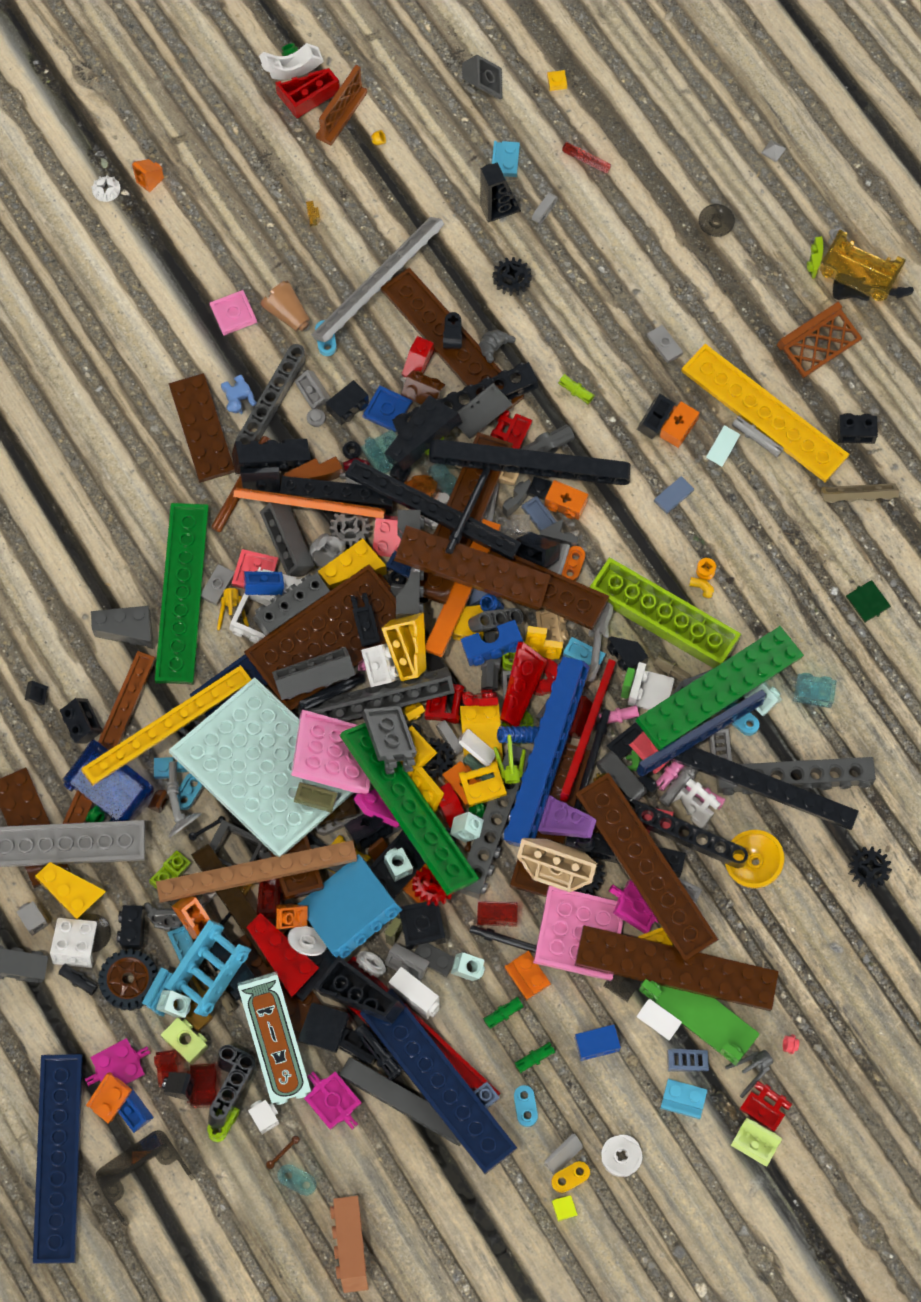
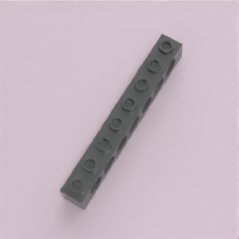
M448 667L422 673L418 678L405 681L399 679L379 686L340 694L307 711L348 721L363 717L364 709L391 706L402 707L453 694L455 691Z
M512 744L513 764L519 766L521 753L524 748ZM525 749L523 773L528 766V756L532 753V751ZM508 750L503 761L504 770H506V766H509ZM520 778L519 783L514 784L515 787L513 789H506L507 796L488 801L482 817L484 821L480 838L474 839L467 858L474 872H480L482 877L476 883L457 892L477 899L480 898L481 894L485 895L488 883L485 882L487 876H492L495 865H492L494 857L497 859L502 848L499 847L501 840H504V830L507 822L510 821V812L516 803V793L521 787L522 778ZM505 800L508 802V805L500 807L498 802ZM499 818L502 822L499 825H494L491 820ZM487 836H493L495 841L487 843L484 839ZM486 854L489 858L486 861H481L478 859V856Z
M873 757L740 764L768 776L778 775L781 781L807 791L812 790V788L829 790L832 787L848 789L851 786L868 788L876 780ZM849 771H856L858 777L851 776ZM830 772L838 773L839 778L831 777ZM810 773H817L820 778L813 779ZM791 774L799 775L800 780L792 779ZM716 778L717 793H723V795H733L734 792H742V794L754 793Z

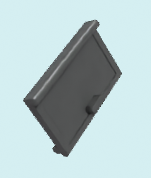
M492 383L457 411L463 422L458 428L470 439L513 405L511 399H508Z

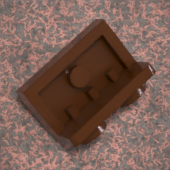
M412 370L406 376L401 395L419 404H423L429 395L439 399L441 391L445 388L446 384L437 378H430L420 371Z

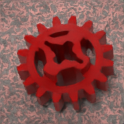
M422 867L421 872H416V876L413 877L412 891H415V897L420 896V902L426 900L427 905L434 902L435 906H438L439 901L445 904L446 899L451 900L452 894L447 895L430 869Z

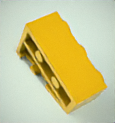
M362 538L318 570V575L331 591L368 564L377 575H386L387 569L384 562Z

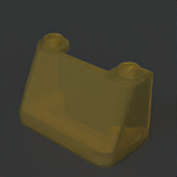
M839 230L821 263L820 271L822 275L869 295L876 301L886 300L902 273L906 259L898 256L896 260L891 261V258L887 257L885 261L855 247V241L851 240L849 242L847 240L848 233Z

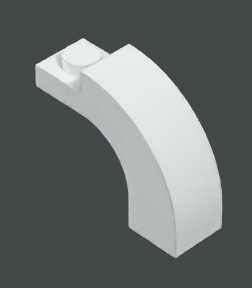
M308 43L288 56H275L266 52L259 55L263 69L270 72L272 79L278 80L305 75L324 62L319 48Z

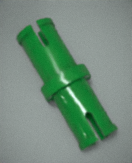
M515 997L507 1004L498 1006L497 1010L484 1017L483 1020L487 1027L491 1029L503 1020L507 1021L511 1015L523 1009L524 1006L519 998Z
M547 1042L535 1051H529L528 1055L514 1062L521 1074L533 1065L541 1064L540 1061L554 1054L555 1050L551 1047L550 1042Z

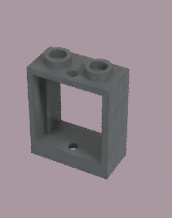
M222 820L209 844L215 854L218 855L229 832L257 845L249 862L259 860L262 854L267 851V847L256 836ZM219 858L224 867L233 866V864Z

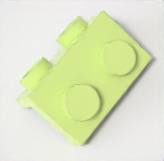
M746 1118L731 1146L767 1167L782 1138L760 1126L757 1122Z

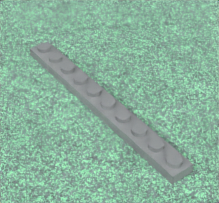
M429 217L311 334L313 338L322 342L329 341L335 332L341 329L375 293L380 291L387 281L392 279L398 270L404 267V264L410 258L416 255V252L422 246L428 243V240L433 235L439 232V229L444 225L442 219Z

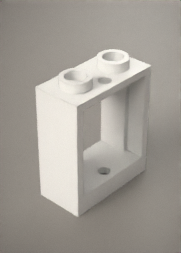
M244 593L230 623L229 630L236 636L242 637L243 635L249 638L255 644L265 637L263 633L238 623V619L248 598L268 606L271 604L270 600L275 595H245Z

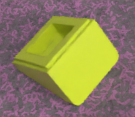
M571 1195L551 1201L558 1222L578 1216Z

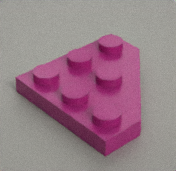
M376 789L369 791L366 795L363 793L357 794L354 798V801L365 815L380 817L384 823L396 828L400 826Z

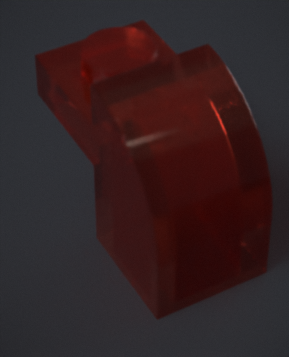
M176 1050L156 1052L154 1065L157 1068L158 1085L162 1088L164 1077H168L169 1072L180 1073Z

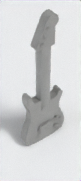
M609 602L593 630H589L588 633L590 637L594 636L591 664L589 665L590 669L586 678L589 682H593L600 668L598 663L602 634L605 638L609 636L608 623L613 612V605Z

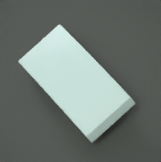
M724 425L706 458L722 467L740 434Z

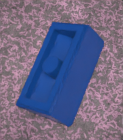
M244 571L245 595L283 594L284 581L282 572Z
M129 1086L132 1092L118 1113L132 1132L135 1133L154 1117L133 1088Z

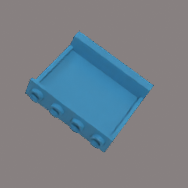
M359 854L357 855V862L347 863L323 883L324 888L322 890L312 892L297 904L308 906L307 920L330 952L336 958L340 956L342 959L348 957L359 945L364 944L370 936L381 930L382 926L391 919H394L402 911L401 907L394 901L370 869L368 863Z

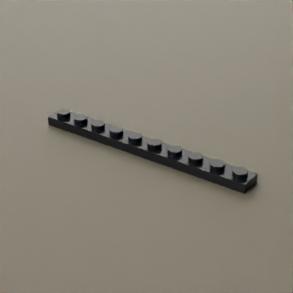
M355 458L345 473V477L411 510H421L422 516L452 531H455L463 514ZM469 517L462 532V536L511 561L521 546V542L472 517Z
M694 746L671 759L689 768L849 830H852L859 812L856 809Z

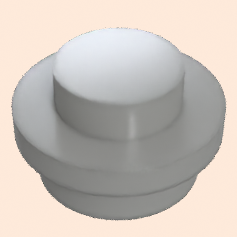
M312 409L307 414V422L313 427H319L325 421V414L320 409Z

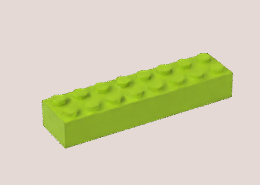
M610 557L590 586V588L609 596L608 602L613 605L614 611L712 668L726 661L740 640L741 633Z

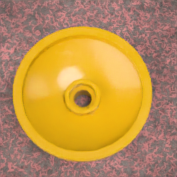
M748 830L738 834L731 840V842L744 847L748 853L747 863L742 868H734L725 864L729 875L736 883L747 888H762L771 884L779 877L784 867L785 857L781 844L773 835L762 830ZM735 854L733 856V858L737 861H741L744 859L743 855L741 854ZM759 860L758 865H753L752 862Z

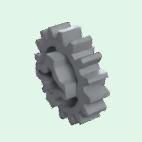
M341 513V515L334 514L335 520L330 521L332 525L329 527L330 532H332L331 536L340 538L349 547L362 538L366 541L365 537L370 536L368 530H371L370 524H368V517L364 518L361 515ZM360 524L363 526L362 531L359 529ZM338 525H340L341 528L340 533L337 530Z

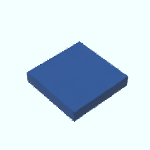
M379 385L362 416L364 419L396 433L392 419L401 413L406 414L412 404V400Z

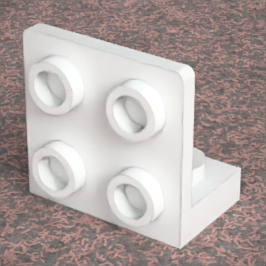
M387 643L361 650L371 687L400 679Z
M639 662L628 705H637L639 708L650 710L670 697L674 678L646 671V664Z
M58 918L50 951L52 963L57 965H64L66 963L68 966L92 968L94 962L92 948L97 922Z

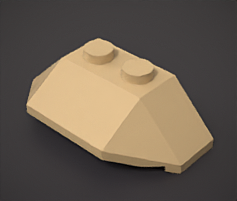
M522 838L517 858L522 862L533 880L567 892H572L592 883L598 864L585 852L548 839Z

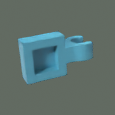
M173 757L154 758V778H169V762H175V759ZM176 762L177 772H188L179 762Z

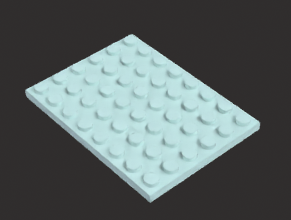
M254 677L170 748L169 753L275 856L280 858L331 814L327 811L295 803L294 798L299 782L337 792L333 811L354 792L291 775L299 719Z

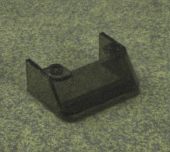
M153 1131L96 1172L97 1184L117 1217L125 1226L129 1225L116 1204L124 1195V1186L121 1180L152 1158L156 1157L158 1162L163 1165H170L178 1160L191 1180L195 1179L163 1131Z

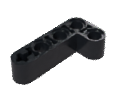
M232 1045L222 1046L218 1053L217 1064L219 1068L229 1074L209 1110L208 1123L216 1129L224 1127L254 1072L255 1058L251 1054ZM229 1056L231 1057V1059H225L223 1057ZM246 1064V1065H248L249 1067H248V1068H244V1067H242L241 1065ZM232 1081H239L240 1084H234ZM224 1097H229L231 1100H230V1101H226V1100H224L223 1098H224Z

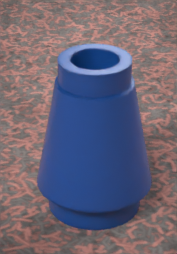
M487 594L480 600V607L483 611L504 609L503 603L494 595Z

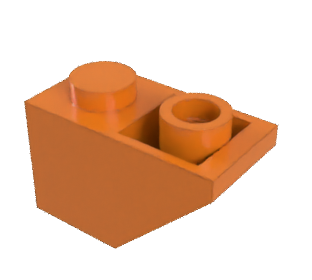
M297 904L276 905V929L307 926L308 906Z

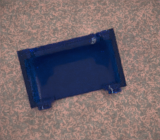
M92 739L63 777V786L71 792L75 790L82 793L108 814L109 822L131 821L153 795L154 787L128 765H124L92 786L81 769L109 751L99 742Z

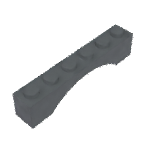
M398 510L397 535L400 539H402L406 525L419 530L424 529V517H421V510ZM411 567L407 583L396 596V619L423 613V604L419 603V598H423V586H420V580H424V571Z

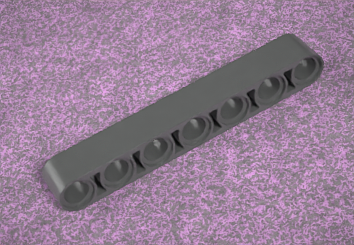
M293 344L289 347L235 441H242V444H249L250 441H260L305 363L303 346ZM300 354L299 357H294L293 355ZM286 369H292L290 372L284 371ZM279 383L284 384L281 387L276 386ZM270 398L275 399V400L272 401V402H268V401H267V400L270 399ZM261 413L266 414L264 417L258 416ZM253 428L257 429V431L250 432L249 430Z
M348 1058L339 1073L342 1079L455 1145H461L429 1102L393 1081H389L386 1077L355 1059Z

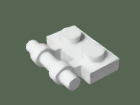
M689 779L686 785L691 788L690 792L683 788L673 802L681 799L687 813L692 816L690 818L691 821L702 829L714 814L708 807L711 805L714 809H718L721 803L716 800L712 793L706 792L699 782L696 783ZM698 794L705 800L704 803L698 800L695 795Z

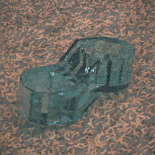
M433 464L428 470L429 477L442 493H447L450 496L457 481L455 476L448 471L444 464Z

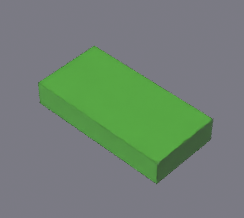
M628 667L623 683L621 697L625 699L629 698L635 675V669Z

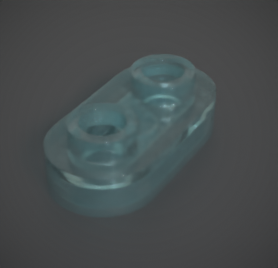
M284 1165L278 1171V1180L285 1187L303 1196H309L315 1192L317 1183L310 1174L292 1165ZM286 1173L292 1174V1178L289 1180L285 1179L284 1176ZM305 1182L310 1183V1187L308 1189L303 1188V1184Z

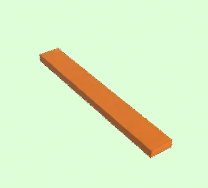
M238 487L234 490L233 497L333 512L382 519L385 517V509L301 496Z
M486 519L482 520V523L500 531V524ZM474 541L470 546L488 554L491 551ZM457 582L454 583L446 604L443 605L425 645L426 652L443 657L473 588Z

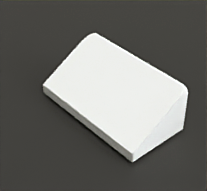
M466 729L458 738L459 744L483 765L489 766L495 758L494 750L470 729Z
M651 999L647 1000L637 1015L638 1019L669 1041L682 1023Z

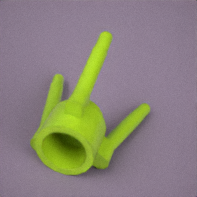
M509 734L507 736L509 766H506V770H504L497 747L493 749L501 771L502 780L505 779L506 784H516L520 782V778L523 775L526 750H522L518 769L513 764L512 740Z

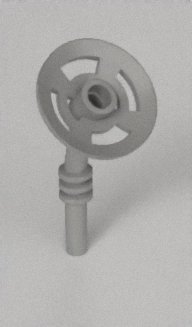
M174 761L169 762L167 794L170 797L176 824L170 831L169 838L201 815L200 812L185 816L184 813L181 814L177 797L179 794L177 763Z

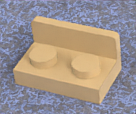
M545 609L537 611V627L547 628L545 640L563 642V647L565 648L569 640V633L566 630L567 619Z

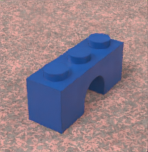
M512 620L498 625L499 637L492 643L484 642L479 633L462 638L461 644L469 666L481 665L487 660L498 659L509 652L515 653L518 642H523L516 621Z

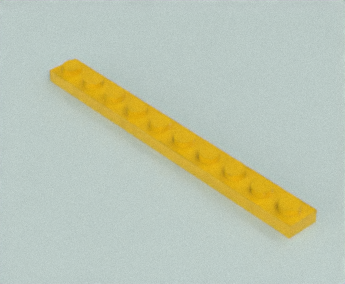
M240 665L85 765L81 771L92 786H94L238 692L252 679Z

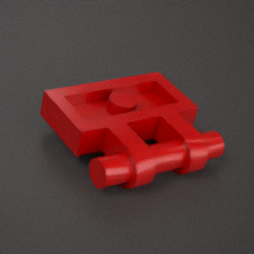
M505 410L502 415H499L497 419L498 424L492 430L490 436L513 443L512 448L520 449L533 420L517 413L511 419L509 418L511 413ZM504 426H509L506 433L502 432Z
M483 689L481 693L472 694L470 691L462 694V700L466 706L498 705L497 693L492 692V689Z
M758 1081L754 1088L760 1091V1094L757 1096L750 1092L739 1110L768 1130L775 1132L785 1116L784 1113L779 1111L780 1107L782 1106L789 1110L792 1103L787 1101L784 1095L781 1094L780 1096L771 1090L769 1085H764ZM767 1096L775 1101V1105L772 1106L763 1100L764 1097Z

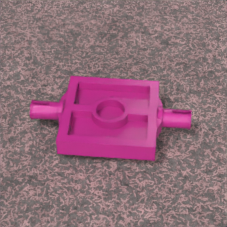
M629 879L623 890L614 884L611 885L609 892L618 897L613 914L644 934L648 933L654 922L658 923L632 881Z
M126 1038L90 1057L95 1066V1074L85 1078L88 1086L97 1081L102 1082L105 1075L111 1072L115 1078H119L127 1085L145 1075L140 1059L151 1053L147 1046L136 1052Z
M314 1071L311 1075L309 1074L307 1078L315 1086L304 1099L325 1125L331 1130L338 1123L345 1121L351 1130L354 1129V1126L357 1127L358 1123L352 1118L351 1114L362 1103L340 1076L334 1072L328 1078L320 1080Z

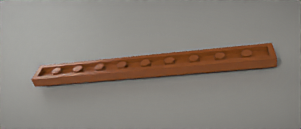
M137 651L89 763L120 744L156 661L154 656ZM83 775L63 824L86 823L87 814L95 803L104 779L92 786L86 776Z

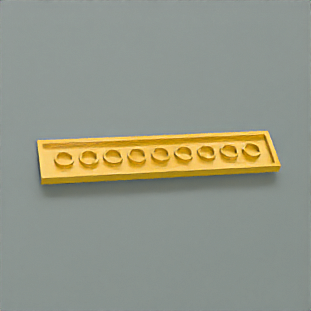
M704 344L682 367V373L751 425L754 424L756 429L783 447L784 452L826 483L849 457V453L707 344Z

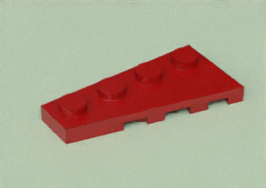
M518 642L500 716V720L510 727L519 726L547 664V660L524 642Z
M261 913L246 927L270 967H272L274 972L277 971L279 981L287 990L290 998H292L319 967L306 955L294 950L290 946L288 938L276 929Z

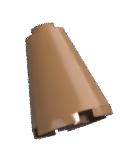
M288 280L274 287L270 291L269 298L265 296L260 303L264 309L295 331L300 330L302 332L309 326L308 322L310 319Z

